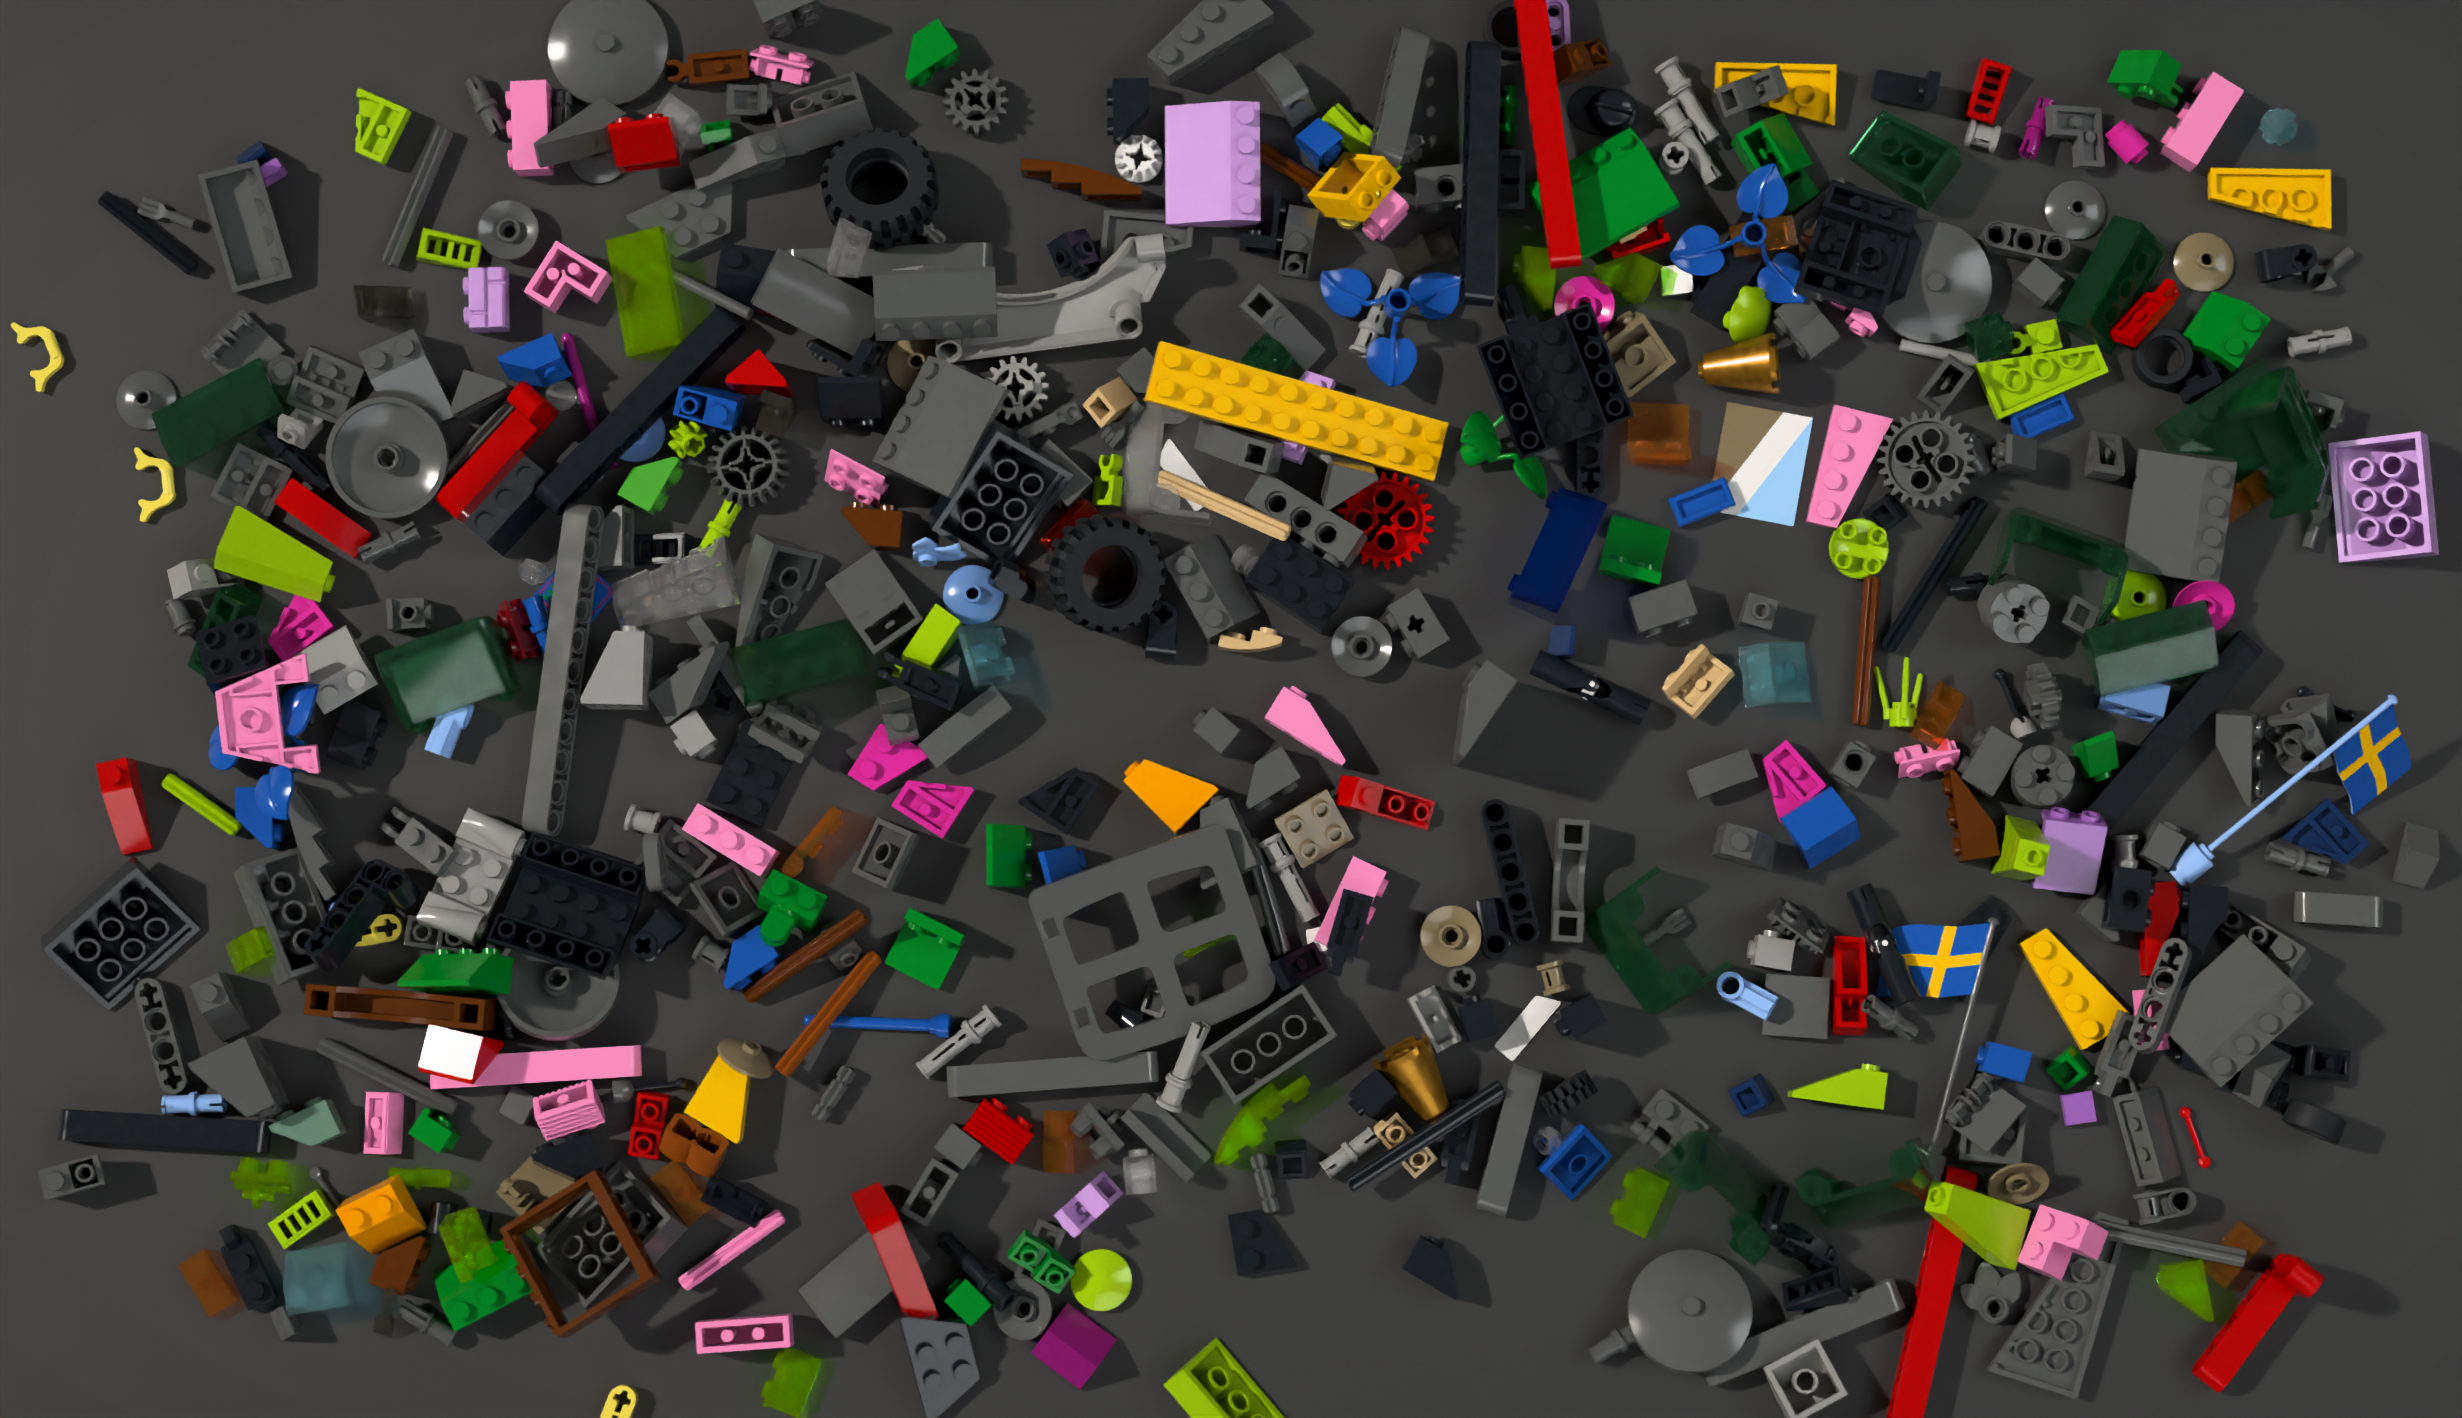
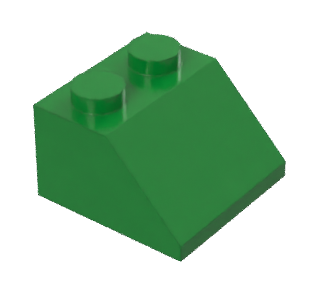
M2212 291L2183 335L2191 344L2194 352L2203 358L2210 356L2212 361H2216L2219 364L2221 370L2230 374L2238 369L2271 318L2245 301Z
M986 824V886L989 888H1027V881H1032V863H1027V850H1032V832H1026L1025 825Z

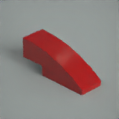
M292 477L274 501L278 506L354 559L359 555L357 547L367 544L373 535Z
M1835 936L1832 968V1035L1863 1036L1867 1029L1866 1013L1861 1010L1862 1002L1864 999L1866 1000L1868 995L1866 938Z

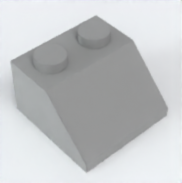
M347 625L293 655L295 657L302 653H307L310 681L305 682V684L316 683L319 685L316 702L324 715L378 684L379 675Z
M1818 1339L1763 1367L1772 1392L1786 1418H1805L1848 1395Z

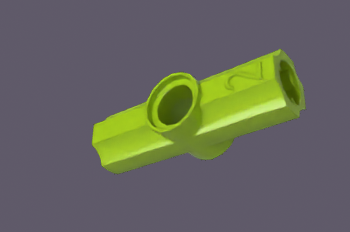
M1339 103L1333 106L1322 120L1343 137L1342 150L1348 153L1368 155L1373 132L1367 126L1360 125ZM1400 164L1397 168L1393 167L1397 173L1401 170Z

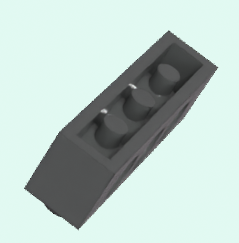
M1261 473L1244 499L1248 507L1290 524L1291 534L1299 538L1298 543L1312 552L1315 549L1325 554L1323 559L1336 568L1341 564L1349 569L1368 540L1362 530L1333 512L1326 511L1323 506L1270 473ZM1286 501V507L1283 511L1273 512L1275 503ZM1304 516L1311 517V522L1307 527H1297L1300 518ZM1327 532H1336V538L1333 542H1322V538Z

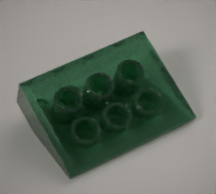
M2262 358L2153 429L2168 451L2229 457L2238 462L2234 485L2305 438L2280 383Z

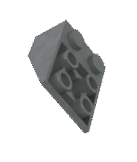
M875 549L825 583L876 658L918 630L924 622L923 617Z

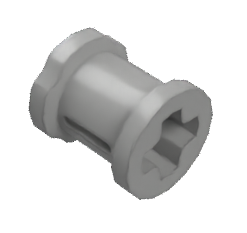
M1971 119L1964 140V146L1969 147L1972 144L1987 148L1990 153H1994L2001 127H1987L1977 124L1976 120Z
M1680 142L1667 144L1659 158L1661 170L1669 175L1680 173L1689 159L1687 147ZM1670 153H1673L1676 158L1680 157L1677 164H1675L1673 159L1668 160Z
M631 804L623 829L627 831L634 829L646 834L657 833L662 813L656 812L653 814L637 808V805Z

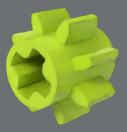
M691 420L689 424L679 421L669 431L672 440L668 442V445L682 459L686 454L696 457L706 447L703 438L707 436V433L695 421Z

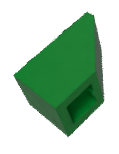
M938 18L919 30L912 37L905 75L910 88L915 85L923 86L933 78L932 74L940 68L943 70L948 69L958 60L957 57L960 55L959 48Z

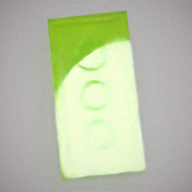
M656 226L606 240L626 357L634 358L677 347L684 340L664 227Z

